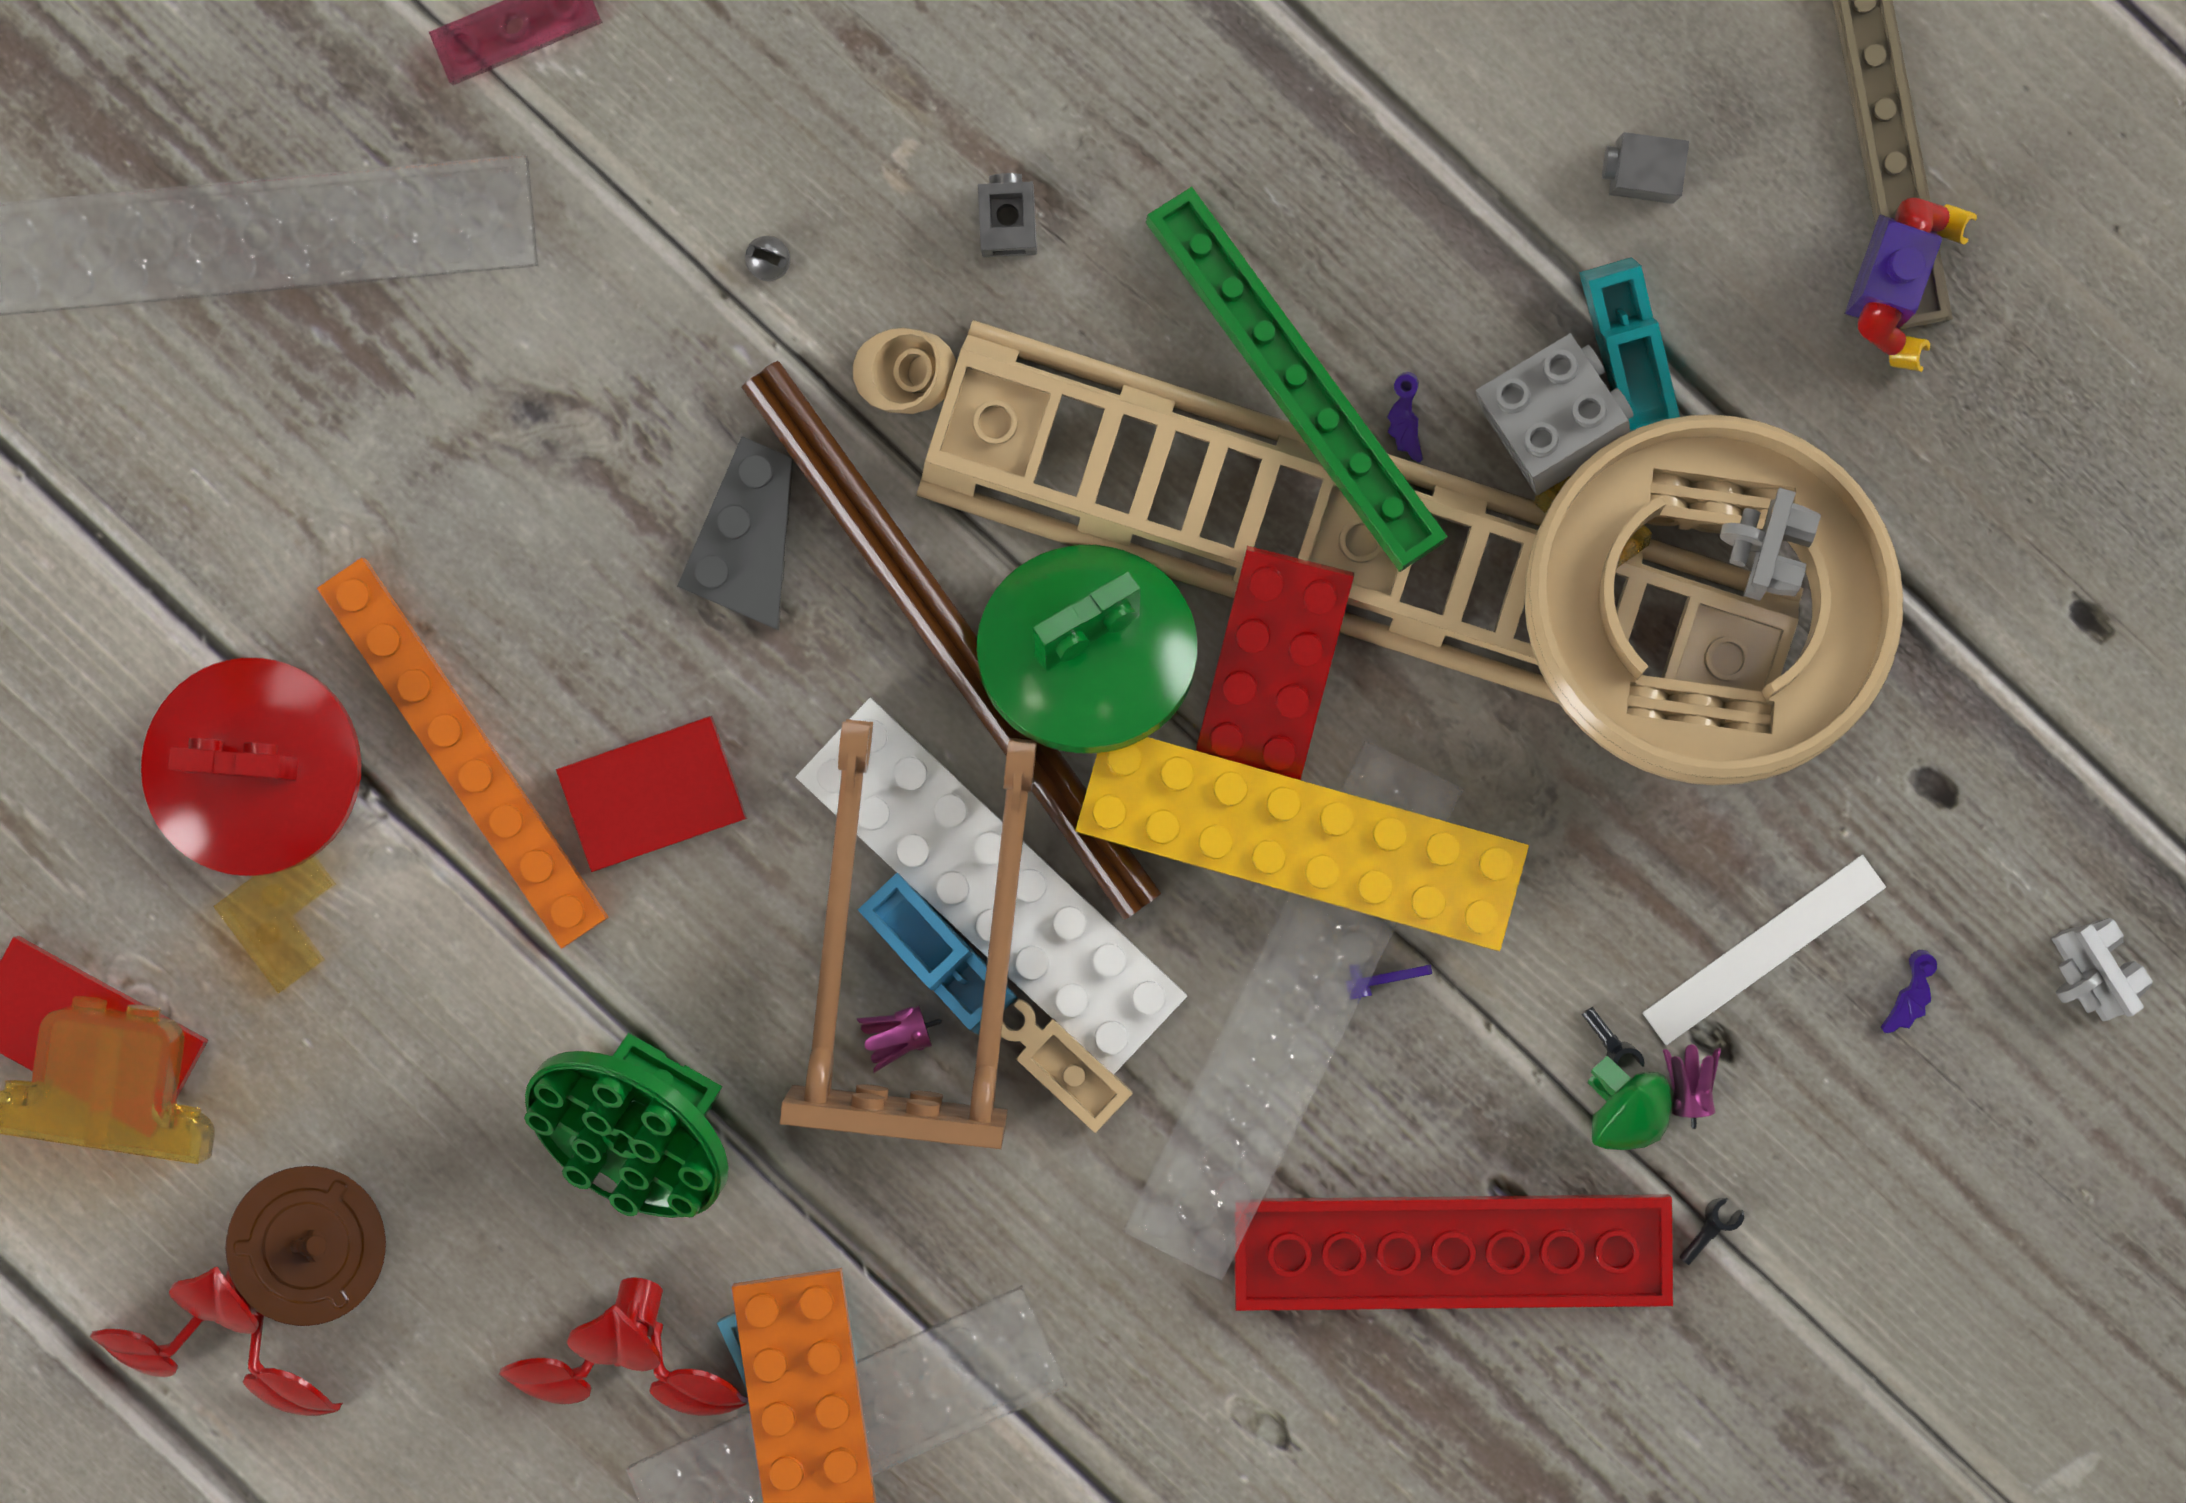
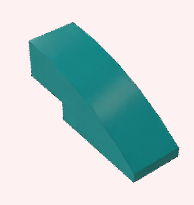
M1630 257L1579 272L1611 391L1618 388L1628 401L1634 414L1633 417L1628 419L1630 432L1661 420L1680 417L1659 322L1653 318L1642 265Z

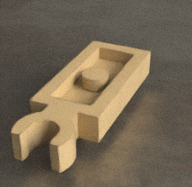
M1018 999L1014 1006L1023 1013L1025 1023L1019 1029H1011L1003 1022L1001 1037L1008 1041H1020L1025 1046L1016 1056V1060L1096 1133L1133 1094V1091L1101 1064L1056 1020L1051 1019L1042 1029L1036 1023V1015L1032 1006L1028 1002Z

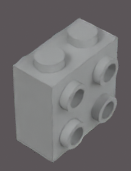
M1571 333L1476 389L1481 411L1536 495L1541 494L1571 476L1598 450L1618 437L1629 433L1628 419L1634 416L1622 392L1618 388L1609 391L1600 378V375L1604 374L1605 370L1590 345L1580 348Z

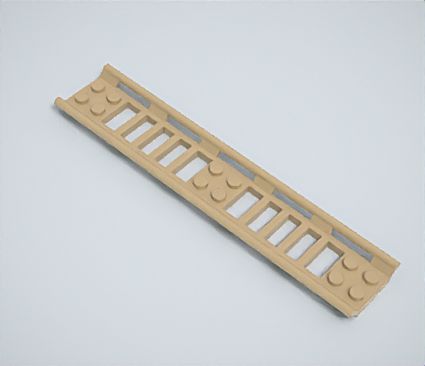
M972 321L968 335L960 350L931 440L916 496L1069 546L1101 545L1125 550L1147 560L1171 579L1234 599L1247 546H1255L1280 466L1321 479L1322 483L1298 558L1354 572L1347 604L1392 618L1388 626L1345 612L1339 633L1559 704L1542 675L1442 643L1445 636L1538 665L1531 644L1514 639L1525 605L1526 572L1530 552L1538 530L1486 514L1485 512L1486 509H1490L1540 526L1550 506L1388 454L1409 484L1433 491L1432 496L1415 491L1432 516L1470 527L1442 614L1424 610L1400 602L1411 565L1401 572L1398 571L1291 422L985 323ZM1019 357L1121 390V393L1117 395L1018 363L1017 359ZM1062 396L1104 409L1077 497L1034 484ZM1173 408H1177L1276 440L1277 444L1275 446L1173 413L1172 411ZM1123 416L1157 426L1129 514L1095 503ZM1175 433L1209 443L1181 531L1147 520ZM1227 450L1261 460L1233 548L1200 537ZM976 485L1080 517L1079 524L1075 525L976 493ZM1635 533L1632 535L1621 552L1615 574L1626 578L1616 611L1628 641L1647 585L1687 598L1661 678L1762 691L1770 682L1781 676L1799 621V602L1803 593L1802 587L1795 597L1765 592L1760 601L1733 594L1642 564V559L1716 582L1744 593L1751 571ZM1489 534L1522 544L1494 631L1462 622ZM1132 535L1236 568L1235 574L1233 576L1131 543Z

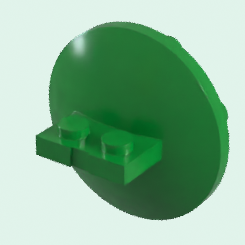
M1066 546L1042 553L1026 561L1010 573L996 588L983 611L977 635L978 667L983 686L992 704L1000 715L1024 736L1049 748L1065 752L1091 754L1122 749L1147 738L1170 720L1179 709L1188 694L1195 675L1197 663L1196 626L1191 610L1180 590L1168 576L1147 560L1125 550L1108 546Z
M629 1032L613 1056L589 1051H570L556 1054L545 1060L536 1070L526 1087L525 1105L527 1113L524 1116L525 1122L535 1131L537 1137L551 1156L563 1167V1177L571 1185L579 1189L590 1188L607 1198L613 1208L621 1214L635 1216L640 1212L668 1218L694 1217L714 1204L726 1185L729 1168L725 1149L717 1133L705 1118L717 1100L723 1086L686 1065L683 1067L667 1058L665 1053ZM599 1173L609 1177L617 1184L612 1193L593 1184Z

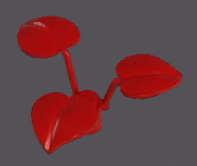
M214 1267L198 1277L180 1280L172 1284L169 1290L170 1297L181 1308L193 1315V1318L171 1343L157 1346L149 1337L123 1329L95 1330L90 1335L94 1341L103 1346L114 1358L124 1365L150 1376L170 1377L178 1369L177 1363L170 1357L179 1350L204 1320L214 1321L232 1331L251 1334L248 1370L251 1374H246L242 1382L261 1401L278 1410L305 1416L334 1413L340 1410L343 1404L332 1403L316 1387L293 1373L275 1368H265L260 1363L259 1355L264 1315L257 1312L242 1298L230 1277L229 1271H227L224 1277L219 1267Z
M636 1277L626 1278L620 1282L614 1305L596 1319L576 1327L569 1333L567 1344L573 1352L585 1359L582 1365L571 1369L566 1363L557 1359L530 1358L506 1365L499 1372L501 1377L524 1393L555 1404L579 1403L590 1396L592 1387L583 1379L588 1376L595 1363L602 1365L614 1364L617 1367L622 1366L636 1371L654 1370V1375L658 1381L651 1383L650 1394L663 1405L685 1414L698 1416L720 1415L737 1410L749 1403L748 1396L744 1397L732 1384L710 1372L698 1369H677L670 1372L665 1368L661 1344V1334L664 1325L656 1321L663 1289L653 1281Z

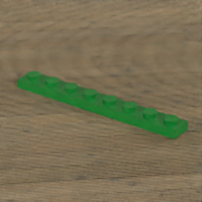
M1193 187L1188 188L1149 213L1145 222L1398 571H1403L1442 545L1448 536Z

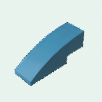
M896 873L858 911L920 980L940 997L969 1031L979 1035L987 963L899 873ZM1008 986L1006 988L1004 1010L1018 998Z

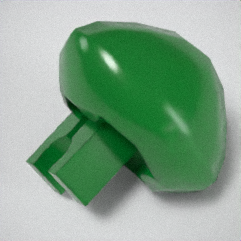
M1606 1056L1591 1070L1593 1076L1587 1082L1606 1101L1602 1108L1593 1115V1144L1604 1149L1631 1150L1645 1148L1661 1140L1669 1126L1672 1107L1671 1088L1667 1078L1659 1072H1640L1631 1078L1613 1060Z

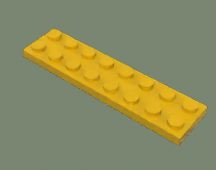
M1149 737L1122 749L1097 753L1075 832L1494 951L1501 950L1529 848L1528 844Z

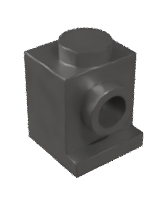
M1018 173L990 175L988 184H978L982 256L1036 255L1033 181L1022 182V174ZM1012 207L1018 212V219L1014 224L1006 226L998 221L997 216L1002 208Z

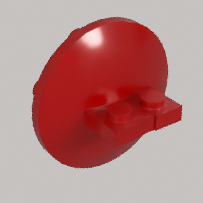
M264 658L230 659L215 663L192 674L181 682L160 705L151 721L143 744L141 757L142 787L150 813L157 826L173 846L186 857L204 867L225 874L239 876L270 875L287 871L310 860L332 842L341 831L351 814L359 791L361 780L360 745L354 725L346 709L334 693L316 677L295 666L276 660Z

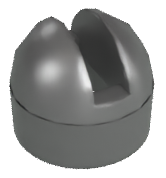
M761 236L749 244L745 253V262L749 271L756 278L763 281H774L781 278L787 272L790 265V255L784 243L772 236ZM758 248L781 257L778 266L766 260L753 257L755 250Z

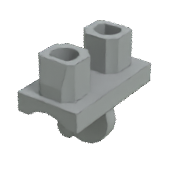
M1783 488L1778 489L1776 498L1770 502L1762 530L1757 528L1761 513L1751 508L1744 509L1740 523H1725L1722 525L1720 539L1733 546L1729 560L1730 563L1737 566H1746L1749 552L1756 551L1744 593L1746 597L1760 601L1765 592L1795 597L1801 588L1806 563L1779 556V550L1782 540L1810 547L1816 535L1821 514L1793 503L1796 492Z
M2107 918L2091 924L2065 929L2051 938L2064 959V962L2058 967L2067 980L2056 991L2057 996L2062 1003L2078 998L2087 1013L2096 1010L2102 1021H2108L2120 1015H2126L2127 1017L2135 1015L2144 1008L2139 998L2153 983L2142 965L2133 961L2124 963L2119 967L2111 955V951L2124 943V935L2114 919Z

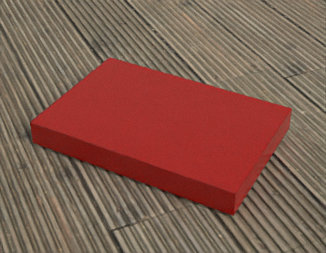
M712 716L556 769L591 872L748 819Z

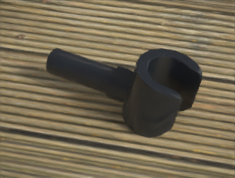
M1593 1006L1582 1014L1603 1042L1602 1044L1607 1050L1606 1056L1618 1065L1622 1055L1631 1053L1636 1061L1644 1067L1643 1055L1632 1044L1625 1041L1621 1042L1616 1034L1612 1033Z
M1728 1198L1712 1200L1705 1209L1707 1222L1679 1257L1686 1264L1690 1265L1711 1239H1714L1721 1230L1732 1231L1741 1226L1744 1220V1211L1737 1210L1730 1220L1723 1224L1719 1220L1718 1211L1727 1202Z

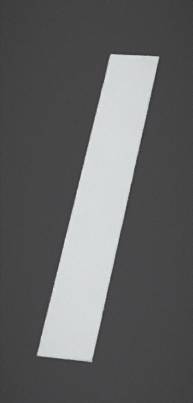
M1862 854L1642 1014L1667 1046L1886 888L1885 884Z

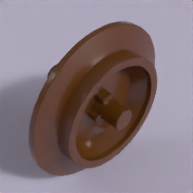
M299 1166L284 1169L258 1182L246 1193L236 1207L227 1229L225 1243L228 1271L242 1298L265 1317L276 1322L294 1326H312L328 1323L342 1317L357 1307L376 1284L384 1264L386 1252L384 1224L380 1212L370 1195L348 1176L338 1171L318 1166Z

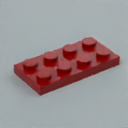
M1247 546L1195 751L1301 780L1352 587L1354 572Z

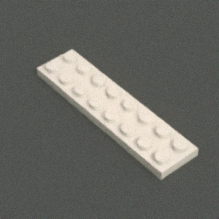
M869 698L850 718V720L873 722L867 773H863L857 835L988 958L1003 821L877 702ZM841 729L796 776L836 816L842 771L838 769ZM1023 841L1008 977L1114 1075L1184 1001L1187 994Z

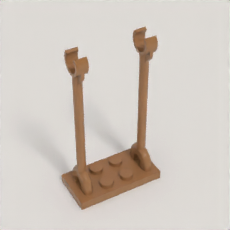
M846 719L845 722H842L839 744L838 769L842 771L812 1049L808 1063L805 1086H791L782 1101L780 1124L1002 1149L1008 1109L994 1108L1027 800L1028 792L1032 790L1037 742L1018 738H1010L1008 740L1003 787L1006 789L971 1105L942 1102L943 1095L931 1091H911L910 1098L888 1096L889 1089L878 1085H856V1092L831 1089L834 1065L833 1050L863 773H867L873 733V722Z

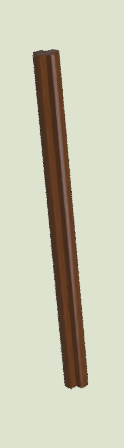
M776 361L765 367L759 374L750 378L742 385L744 392L1004 754L1007 756L1008 740L1010 738L1031 740L1013 728L992 704L985 691L979 672L977 636L782 364ZM1037 743L1032 793L1121 917L1126 920L1142 907L1152 902L1161 892L1128 847L1075 832L1087 789L1059 750Z

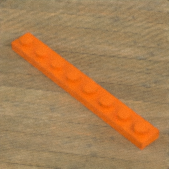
M361 557L317 587L321 596L561 949L565 948L609 918L367 559Z

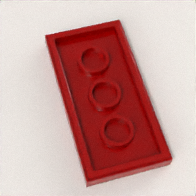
M20 936L13 937L0 960V1054L149 1136L157 1135L209 1040Z

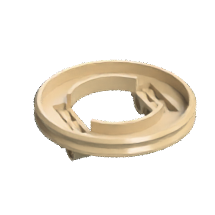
M1691 415L1661 420L1620 436L1598 450L1575 471L1553 500L1537 531L1530 552L1525 578L1524 602L1531 647L1549 689L1564 711L1583 732L1619 759L1643 771L1691 784L1732 785L1764 780L1803 765L1831 747L1856 724L1882 689L1894 662L1903 622V590L1896 552L1883 520L1860 485L1843 467L1806 440L1781 428L1736 416ZM1779 488L1796 492L1793 503L1821 514L1816 535L1810 547L1787 541L1796 552L1800 561L1806 563L1805 572L1812 596L1810 631L1801 654L1789 670L1770 682L1762 691L1642 675L1649 666L1635 652L1626 638L1618 619L1614 597L1615 574L1621 552L1626 542L1644 524L1657 526L1679 525L1678 529L1690 530L1692 528L1702 532L1720 534L1723 524L1740 523L1744 509L1751 508L1761 513L1757 528L1762 530L1770 502L1776 498Z

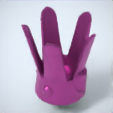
M920 1006L897 1011L894 1015L857 1018V1021L862 1024L861 1030L864 1033H880L865 1041V1048L869 1051H875L871 1055V1061L878 1063L873 1069L874 1073L912 1050H923L926 1047H932L927 1028L942 1023L941 1019L925 1023Z
M1690 1044L1686 1047L1684 1063L1680 1057H1672L1667 1049H1663L1674 1091L1672 1114L1691 1118L1692 1129H1696L1698 1117H1707L1715 1114L1712 1090L1721 1048L1715 1049L1712 1056H1706L1702 1060L1701 1068L1698 1048L1695 1045Z

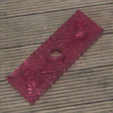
M503 0L429 32V35L449 83L454 86L599 25L603 21L594 0ZM515 18L522 19L523 26L518 33H507V25L511 20Z

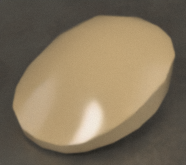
M890 329L876 334L857 351L853 363V380L858 393L871 406L888 413L915 414L933 409L945 399L956 366V359L950 347L937 335L918 329Z

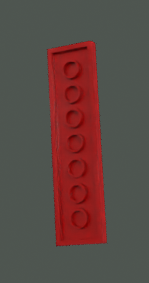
M1669 1194L1234 1199L1236 1311L1673 1306L1672 1197Z

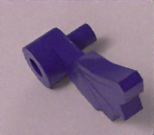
M1403 372L1397 376L1394 383V390L1400 398L1393 404L1387 416L1391 422L1388 433L1396 439L1397 450L1407 451L1411 459L1421 462L1423 455L1418 437L1419 418L1412 411V400L1417 392L1419 381L1413 373Z
M1917 950L1911 954L1909 958V965L1912 970L1910 984L1899 992L1894 1008L1880 1027L1884 1033L1895 1032L1899 1027L1910 1029L1915 1019L1926 1015L1925 1006L1931 1002V992L1926 977L1932 976L1937 969V961L1928 951Z
M1359 964L1349 965L1351 980L1345 981L1348 1000L1372 996L1370 986L1432 974L1431 964L1362 978Z

